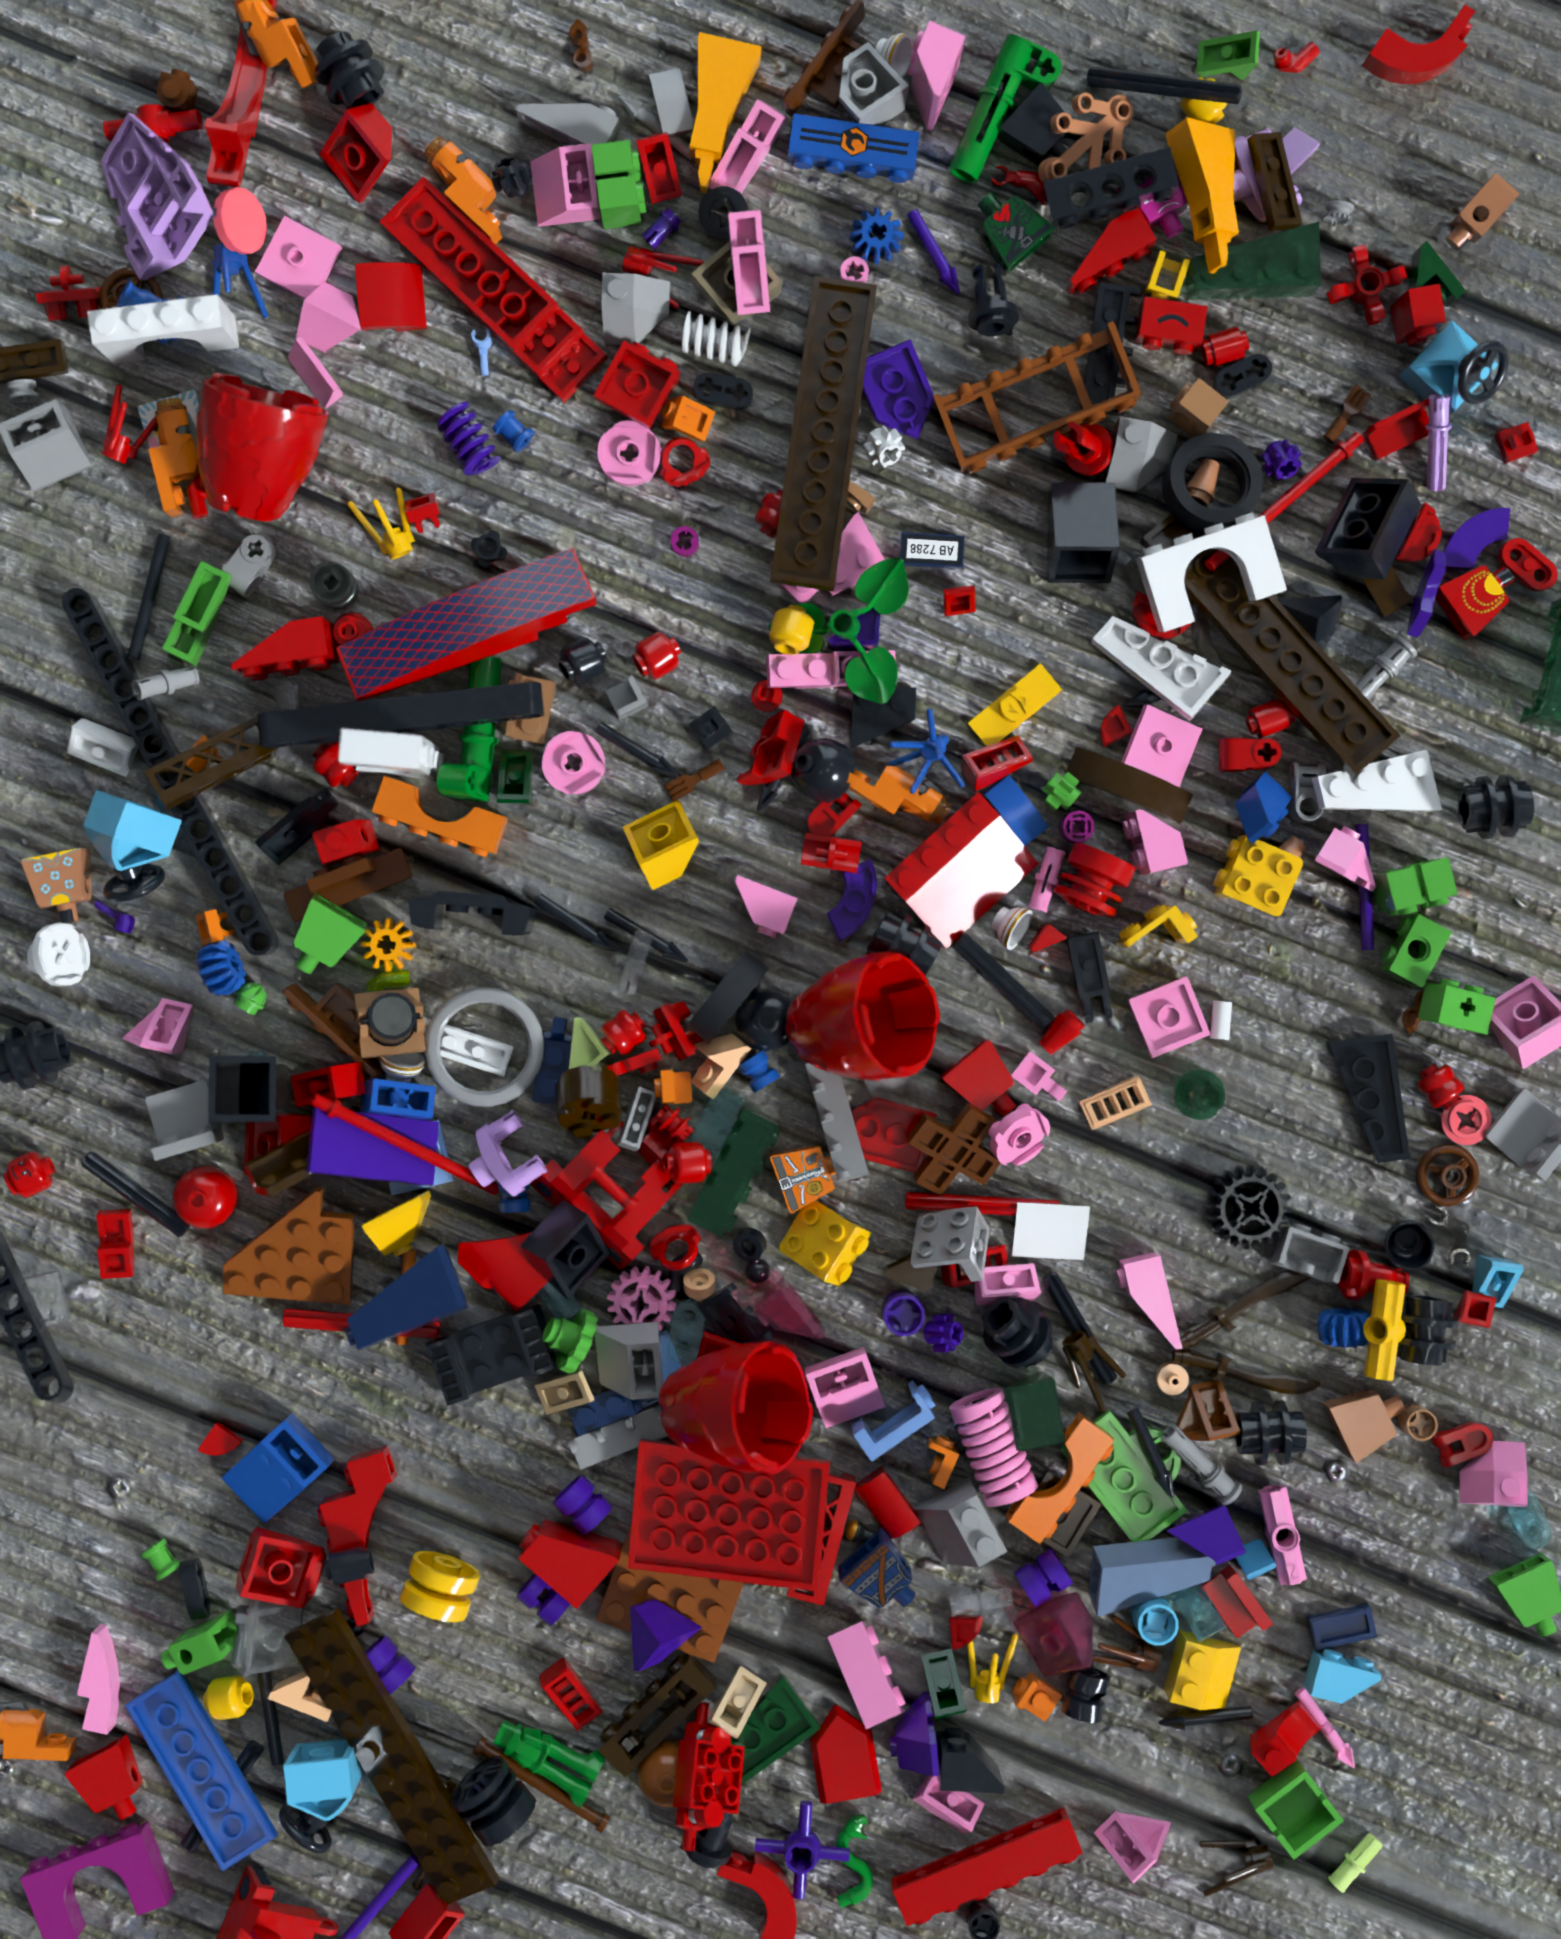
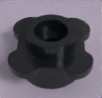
M491 530L488 534L482 535L479 538H473L470 546L476 551L479 557L478 564L481 567H489L491 562L504 560L507 557V550L502 547L499 541L500 534L497 531ZM487 546L492 547L490 552L486 551Z

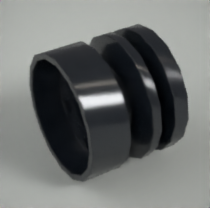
M493 1756L475 1766L463 1777L452 1792L450 1803L459 1812L464 1821L471 1822L470 1828L484 1846H494L511 1837L523 1826L535 1808L536 1799L522 1781L516 1780L515 1772L512 1768H509L502 1756Z

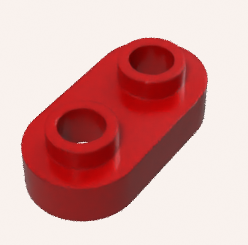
M1511 539L1499 549L1498 560L1501 566L1508 568L1512 575L1529 590L1541 592L1555 584L1558 577L1556 566L1525 539ZM1511 551L1517 553V561H1513L1510 558ZM1535 571H1538L1541 574V581L1535 580Z

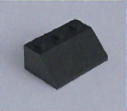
M1351 478L1315 550V554L1355 578L1385 580L1421 506L1409 479Z

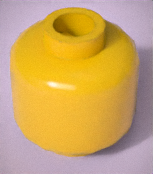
M1213 78L1205 79L1209 81H1215ZM1182 98L1180 101V107L1188 118L1216 124L1225 116L1222 110L1226 107L1227 103Z
M789 605L787 608H782L775 612L769 639L775 645L774 648L780 653L797 655L800 651L808 648L814 621L803 607Z
M240 1675L215 1678L210 1682L203 1695V1705L211 1717L216 1720L242 1717L253 1703V1688Z

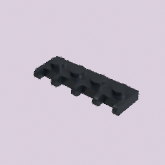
M1099 282L1090 336L1106 330L1107 323L1114 321L1123 343L1125 325L1135 326L1138 323L1137 316L1127 315L1129 297H1141L1142 289ZM1110 345L1087 354L1083 382L1092 405L1114 397L1116 387L1126 388L1123 378L1118 377L1119 368ZM1123 346L1127 357L1133 356L1134 349ZM1115 409L1105 414L1123 416L1124 412L1119 413L1118 409Z
M733 1282L713 1293L710 1297L705 1298L698 1305L700 1311L722 1338L746 1344L766 1342L773 1336L769 1330L760 1334L748 1318L754 1309L751 1305L742 1309L733 1298L731 1293L737 1289Z

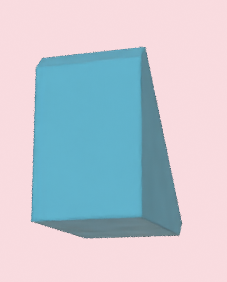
M1477 1255L1472 1292L1496 1297L1495 1307L1503 1308L1524 1271L1523 1265L1509 1259Z

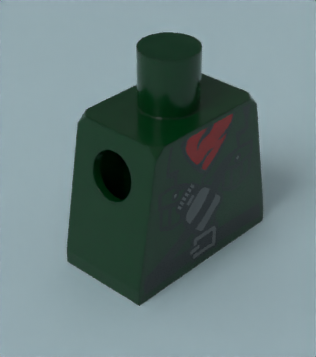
M991 192L977 205L987 217L981 224L979 234L995 262L1003 266L1004 276L1008 275L1048 241L1055 229L1051 223L1016 195L1002 205Z

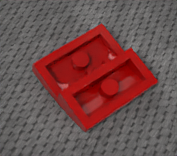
M398 262L355 264L359 320L362 331L394 328L396 332L427 329L421 264Z

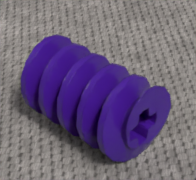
M465 401L450 408L442 415L436 425L440 432H444V441L451 443L449 448L453 454H457V463L464 465L462 468L463 473L467 476H472L493 468L500 461L501 456L490 457V454L495 450V446L484 447L483 444L489 439L488 434L477 435L483 426L481 423L471 425L470 422L476 417L475 412L464 413L470 406L469 402Z

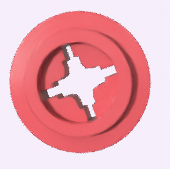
M1460 1095L1459 1097L1462 1100L1447 1110H1443L1440 1114L1441 1129L1448 1136V1139L1461 1145L1476 1144L1485 1138L1484 1134L1491 1126V1112L1486 1103L1480 1098L1472 1095ZM1456 1112L1462 1114L1471 1112L1469 1120L1475 1128L1467 1125L1459 1127L1461 1119Z

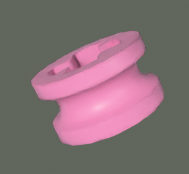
M853 256L847 258L841 265L840 279L866 283L869 272L868 264L860 257ZM853 266L855 270L861 269L863 271L860 272V279L855 280L853 276L848 277L846 275L849 274V267Z

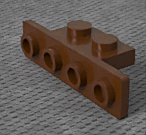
M856 0L852 6H847L844 9L838 26L833 32L830 31L826 34L821 43V49L815 58L811 57L808 59L796 84L792 83L787 88L783 99L786 114L790 117H793L810 93L834 109L839 106L844 57L861 47L860 44L850 37L865 18V8L862 0Z
M399 848L372 859L367 857L362 859L360 854L343 860L344 866L332 870L331 866H327L314 871V878L306 880L307 884L284 893V898L293 921L299 922L303 920L314 893H318L340 906L412 878L413 875L403 850Z
M340 982L335 983L318 1003L296 983L287 986L282 991L287 997V1003L296 1011H302L310 1018V1024L320 1033H326L334 1041L333 1045L340 1053L349 1055L356 1062H361L362 1073L365 1076H372L374 1079H377L385 1073L381 1068L380 1061L375 1057L361 1058L354 996Z

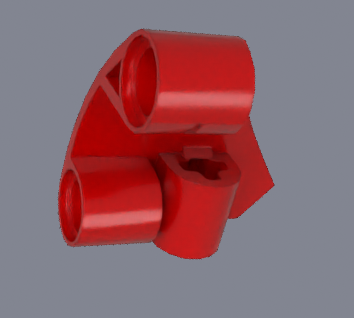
M532 1232L492 1240L460 1242L458 1263L479 1285L486 1289L493 1288L515 1312L523 1307L548 1283L531 1266L520 1248V1245Z

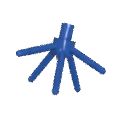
M928 708L926 711L930 736L926 741H892L889 743L891 748H920V750L887 763V766H897L921 756L926 759L910 788V793L914 794L917 791L932 761L936 760L941 761L959 787H964L963 780L944 755L949 738L945 734L936 736L933 710L931 708Z

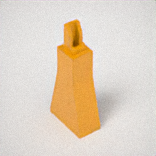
M699 32L698 110L689 149L690 157H693L696 165H699L698 181L700 192L706 194L714 163L719 164L723 157L729 128L760 67L762 46Z
M1186 117L1165 133L1166 140L1171 148L1173 160L1189 205L1194 240L1204 244L1208 271L1214 274L1219 268L1226 266L1228 258L1227 244L1231 241L1232 237L1239 233L1233 198L1235 130Z

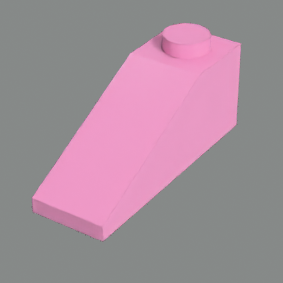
M1156 1252L1118 1260L1120 1269L1116 1270V1276L1120 1289L1125 1288V1291L1171 1346L1176 1350L1182 1349L1161 1256Z

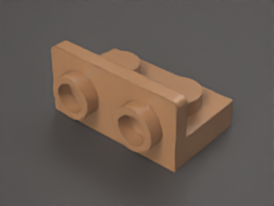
M516 673L515 680L510 679L508 684L524 682L541 683L545 715L532 719L501 722V730H505V736L509 739L545 745L556 682Z

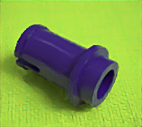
M667 208L665 211L661 210L659 212L660 217L641 234L642 238L647 243L649 242L654 250L673 230L677 231L679 229L678 225L681 223V220L670 208Z

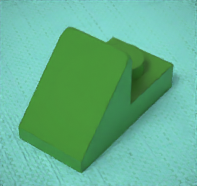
M1256 30L1199 41L1196 73L1206 77L1231 72L1238 79H1245L1258 64L1260 32Z

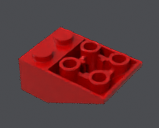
M322 616L289 621L232 663L231 669L241 674L242 677H249V681L266 680L269 678L268 674L280 672L281 676H293L300 674L299 669L312 667V671L331 669V664L339 663L338 653L332 637V624Z

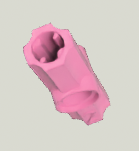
M1284 1484L1265 1486L1258 1490L1266 1525L1265 1535L1269 1540L1272 1557L1277 1566L1275 1570L1278 1583L1290 1586L1300 1584L1307 1578L1299 1546L1300 1535L1295 1528L1287 1488ZM1287 1528L1289 1530L1288 1536L1282 1541H1277V1532Z

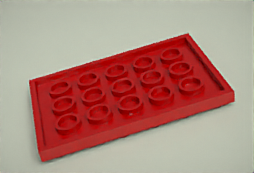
M640 1439L628 1568L818 1592L830 1461L795 1457L779 1473H751L719 1466L718 1463L703 1458L691 1451L688 1452L673 1442Z

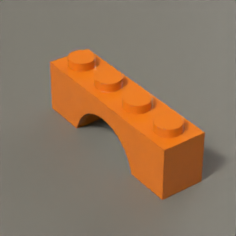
M383 776L372 809L373 813L380 815L378 819L380 822L395 827L398 821L410 825L409 832L427 837L428 831L440 835L439 842L457 847L458 842L470 845L468 852L486 858L488 852L497 854L508 818L478 807H474L466 816L452 822L437 821L424 810L419 797V788L387 776Z
M1078 1412L1061 1436L1068 1452V1467L1063 1478L1049 1489L1034 1491L1027 1497L1013 1502L1005 1514L1009 1523L1039 1544L1044 1538L1049 1539L1058 1526L1056 1521L1060 1515L1071 1510L1077 1498L1075 1495L1081 1486L1086 1487L1092 1481L1095 1475L1094 1468L1100 1460L1105 1461L1114 1448L1112 1445L1115 1441L1113 1437L1080 1412Z

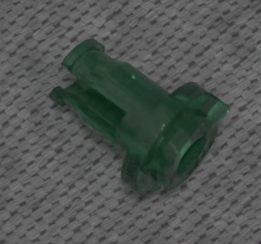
M1203 1069L1188 1071L1175 1084L1174 1101L1179 1111L1186 1117L1195 1120L1209 1119L1216 1115L1225 1103L1224 1085L1210 1071ZM1200 1086H1203L1205 1088L1203 1090V1093L1206 1095V1098L1202 1102L1200 1097L1202 1089L1200 1088Z

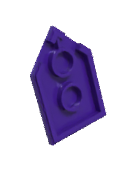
M909 339L867 357L862 390L876 423L885 425V427L890 429L895 428L898 432L918 440L934 401V394L912 341Z

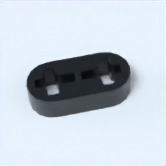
M1263 354L1251 355L1221 370L1213 380L1212 387L1225 399H1232L1264 383L1272 373L1271 361ZM1253 363L1256 367H1263L1264 370L1260 373V377L1257 373L1246 376L1245 373L1253 367ZM1224 376L1228 380L1236 377L1239 378V381L1232 386V391L1228 387L1223 388L1221 386Z
M702 373L694 381V395L700 403L743 410L753 400L751 384L742 378L715 373ZM706 381L712 382V387L720 389L721 392L711 391L709 396H705L699 386H705ZM737 387H742L743 393L748 396L742 397L740 402H736L734 395L727 394L725 391L736 392Z
M199 1558L181 1561L180 1579L188 1615L192 1621L207 1618L210 1616L211 1606L202 1563Z

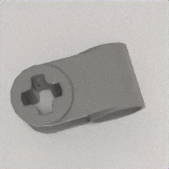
M257 534L247 536L221 569L231 575L229 586L245 598L250 596L276 558L275 545L270 540ZM255 546H260L261 550L264 551L261 556L257 555L254 551Z
M1297 762L1291 763L1288 774V786L1292 799L1288 805V813L1294 822L1307 824L1319 818L1323 813V809H1319L1312 778L1326 774L1325 764H1318L1315 767L1299 766ZM1301 801L1310 803L1312 807L1310 816H1305L1301 813L1299 807Z

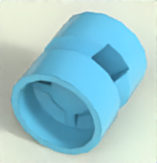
M1163 1596L1131 1606V1619L1140 1636L1147 1643L1155 1646L1165 1645L1176 1636L1179 1629L1178 1618Z

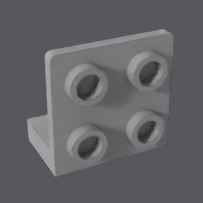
M207 1080L146 1097V1105L159 1147L151 1149L154 1161L225 1140L221 1124H209L208 1122L209 1085Z
M1521 1088L1486 1131L1484 1137L1527 1174L1546 1181L1561 1162V1118L1531 1092Z
M978 1207L919 1213L910 1260L912 1267L920 1268L959 1263L960 1268L964 1269L971 1282L982 1281L990 1228Z

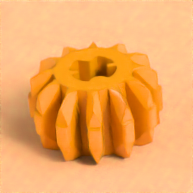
M392 918L385 919L384 927L380 921L376 920L373 922L376 933L369 929L365 930L364 934L370 937L371 941L361 942V947L371 948V951L365 953L364 958L368 960L376 957L372 965L373 968L378 969L384 962L385 971L391 972L393 962L398 969L404 968L401 957L407 960L413 959V955L406 952V948H416V943L406 942V939L414 933L412 930L401 933L405 925L403 921L397 922L393 928ZM387 936H389L390 941L396 943L395 949H390V954H388L386 948H382V941H387Z

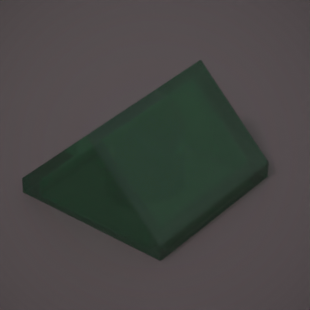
M1037 1372L1006 1387L1016 1451L1065 1442L1054 1378L1044 1372Z

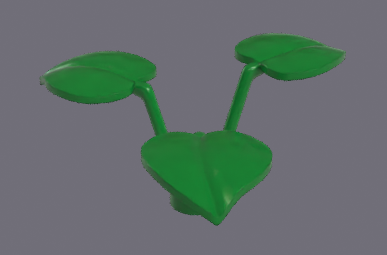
M901 558L886 559L865 570L857 580L855 595L861 602L867 603V605L859 609H853L851 612L844 609L834 612L825 629H823L826 623L825 616L817 606L810 603L797 604L803 607L814 621L809 646L798 654L819 653L824 646L823 635H827L831 631L842 639H849L861 656L853 658L848 663L845 671L846 684L858 697L878 704L887 703L895 691L898 680L897 663L893 655L883 647H875L866 653L856 638L860 630V622L857 617L869 612L872 607L878 613L888 615L897 612L904 606L909 595V584L904 562ZM772 622L768 625L769 630L771 629Z

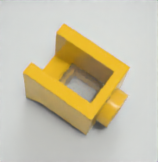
M1160 250L1155 257L1144 293L1150 294L1151 298L1176 301L1191 260L1184 258L1179 263L1165 258L1166 252Z

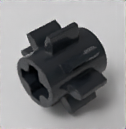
M507 156L495 163V171H492L493 177L491 180L497 193L504 190L507 197L514 198L528 190L527 184L531 183L530 176L532 174L526 161L519 163L515 156Z

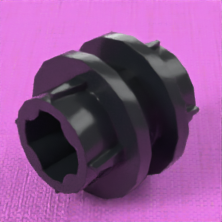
M346 31L332 34L324 39L314 50V54L319 62L315 67L314 76L319 84L327 86L325 94L332 104H345L347 109L370 103L375 104L384 94V90L379 83L384 74L383 66L379 60L371 59L373 51L368 41L362 39L353 40L350 33Z
M1510 774L1500 775L1496 780L1495 786L1488 776L1477 777L1474 785H1465V789H1461L1459 793L1458 815L1461 826L1466 830V833L1477 832L1481 839L1493 838L1497 828L1504 838L1514 837L1518 829L1526 828V825L1531 824L1533 821L1534 797L1530 786L1526 784V781H1515Z
M889 912L888 915L884 916L866 948V954L882 952L900 953L909 958L926 976L941 949L942 942L929 935L932 929L929 925L925 924L921 932L918 933L908 927L912 919L911 915L906 913L903 919Z
M35 1021L28 1024L26 1036L18 1027L7 1029L5 1039L0 1041V1080L4 1084L17 1082L24 1090L34 1088L37 1075L45 1084L56 1082L59 1070L70 1067L71 1056L68 1042L59 1027L46 1029L40 1021Z
M1407 1295L1404 1297L1401 1319L1406 1326V1334L1403 1340L1398 1343L1397 1357L1407 1362L1438 1366L1446 1363L1447 1350H1454L1456 1348L1454 1340L1445 1338L1446 1328L1458 1327V1319L1451 1317L1452 1303H1449L1446 1299L1424 1295Z
M1007 1296L1005 1299L994 1302L987 1309L985 1315L982 1316L985 1345L1008 1366L1015 1368L1024 1366L1028 1368V1366L1036 1365L1042 1362L1049 1354L1051 1348H1053L1050 1320L1028 1299L1020 1297L1012 1299Z
M1276 1400L1273 1403L1272 1412H1266L1263 1402L1253 1401L1250 1412L1236 1413L1235 1418L1240 1429V1434L1235 1435L1237 1451L1239 1454H1253L1257 1465H1265L1269 1454H1275L1276 1460L1280 1465H1287L1290 1461L1291 1453L1305 1452L1307 1430L1304 1415L1301 1411H1288L1287 1405L1283 1400Z

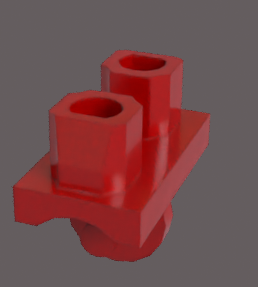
M65 265L60 267L59 276H50L51 286H61L62 290L36 293L37 303H44L49 320L69 318L66 301L76 300L78 317L86 318L88 317V311L98 310L97 298L100 297L101 287L74 289V284H84L83 274H72L70 267Z
M805 832L800 864L857 873L862 841Z
M684 1001L672 1005L667 1003L652 1011L658 1023L650 1027L656 1037L648 1042L651 1048L660 1044L665 1055L674 1051L678 1060L681 1061L696 1053L695 1049L697 1048L694 1044L705 1041L692 1030L685 1033L679 1022L691 1016Z

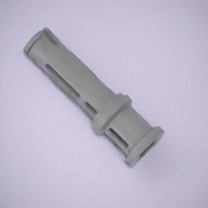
M1396 635L1393 638V644L1382 655H1377L1374 658V666L1355 686L1362 691L1368 683H1371L1362 692L1369 699L1388 678H1395L1398 675V669L1409 658H1414L1417 655V651L1407 640ZM1397 653H1400L1394 660H1392Z
M1175 1424L1170 1425L1164 1430L1161 1440L1171 1447L1199 1475L1201 1485L1205 1488H1210L1218 1496L1217 1499L1222 1505H1228L1237 1499L1242 1491V1484L1238 1480H1232L1224 1472L1225 1468L1221 1463L1212 1462Z

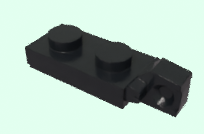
M324 788L314 795L313 798L310 796L305 801L303 800L255 842L271 860L280 865L313 837V832L319 831L326 826L325 821L329 817L328 813L338 806L339 803Z

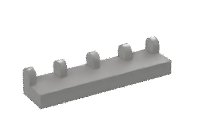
M804 1062L838 1183L869 1175L842 1077L820 1070Z
M659 1403L622 1420L583 1435L571 1437L568 1444L572 1454L576 1457L580 1470L638 1448L640 1439L658 1440L668 1436L660 1420V1414L663 1413V1410Z

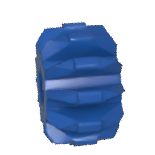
M878 207L874 208L873 216L864 210L861 213L862 220L855 219L852 224L855 230L850 232L849 239L856 242L852 248L853 252L863 251L861 258L865 261L868 260L869 256H873V263L875 265L879 264L880 256L887 262L891 261V252L899 253L901 245L898 242L903 240L904 233L898 230L901 225L900 220L890 221L892 216L890 210L884 216H880V209ZM874 232L877 236L882 234V240H879L877 237L871 238V233Z
M225 940L214 942L198 951V960H196L200 971L198 974L201 975L203 979L202 984L207 985L210 993H214L217 996L228 995L245 985L244 977L246 972L243 969L244 962L241 961L240 953L236 952L232 943H228Z
M1334 1307L1333 1309H1325L1318 1315L1317 1332H1319V1340L1325 1345L1356 1348L1357 1346L1368 1344V1340L1363 1333V1326L1365 1321L1371 1316L1366 1311L1357 1310L1356 1308Z

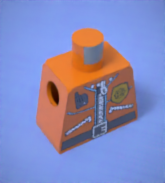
M819 1145L769 1154L790 1214L835 1189L830 1176L835 1174L831 1156L823 1157Z

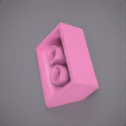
M929 21L925 32L919 30L915 38L908 75L912 76L910 89L925 127L933 132L957 75L966 36L932 21Z

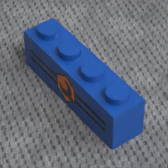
M794 114L788 150V163H793L795 167L801 169H811L812 166L825 168L827 172L834 174L849 171L856 172L859 177L874 178L877 175L888 177V180L892 182L904 183L906 180H913L920 132Z

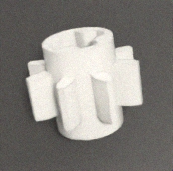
M885 425L870 432L867 443L863 444V447L868 452L867 457L870 462L875 465L880 461L884 468L898 462L901 457V451L905 449L899 432L895 428L889 432Z

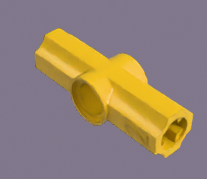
M1376 1280L1372 1314L1363 1326V1333L1368 1340L1364 1369L1366 1377L1386 1381L1394 1379L1398 1343L1403 1340L1406 1334V1326L1401 1319L1405 1285L1403 1283ZM1384 1326H1385V1328H1386V1333H1385V1334H1384V1331H1383V1327H1384Z

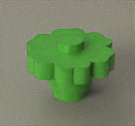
M582 1308L576 1312L573 1321L563 1317L559 1319L552 1317L546 1324L542 1341L547 1342L548 1347L557 1350L555 1364L558 1365L559 1370L571 1374L577 1370L580 1361L582 1362L585 1359L592 1345V1337L597 1329L598 1318L594 1316L593 1312Z

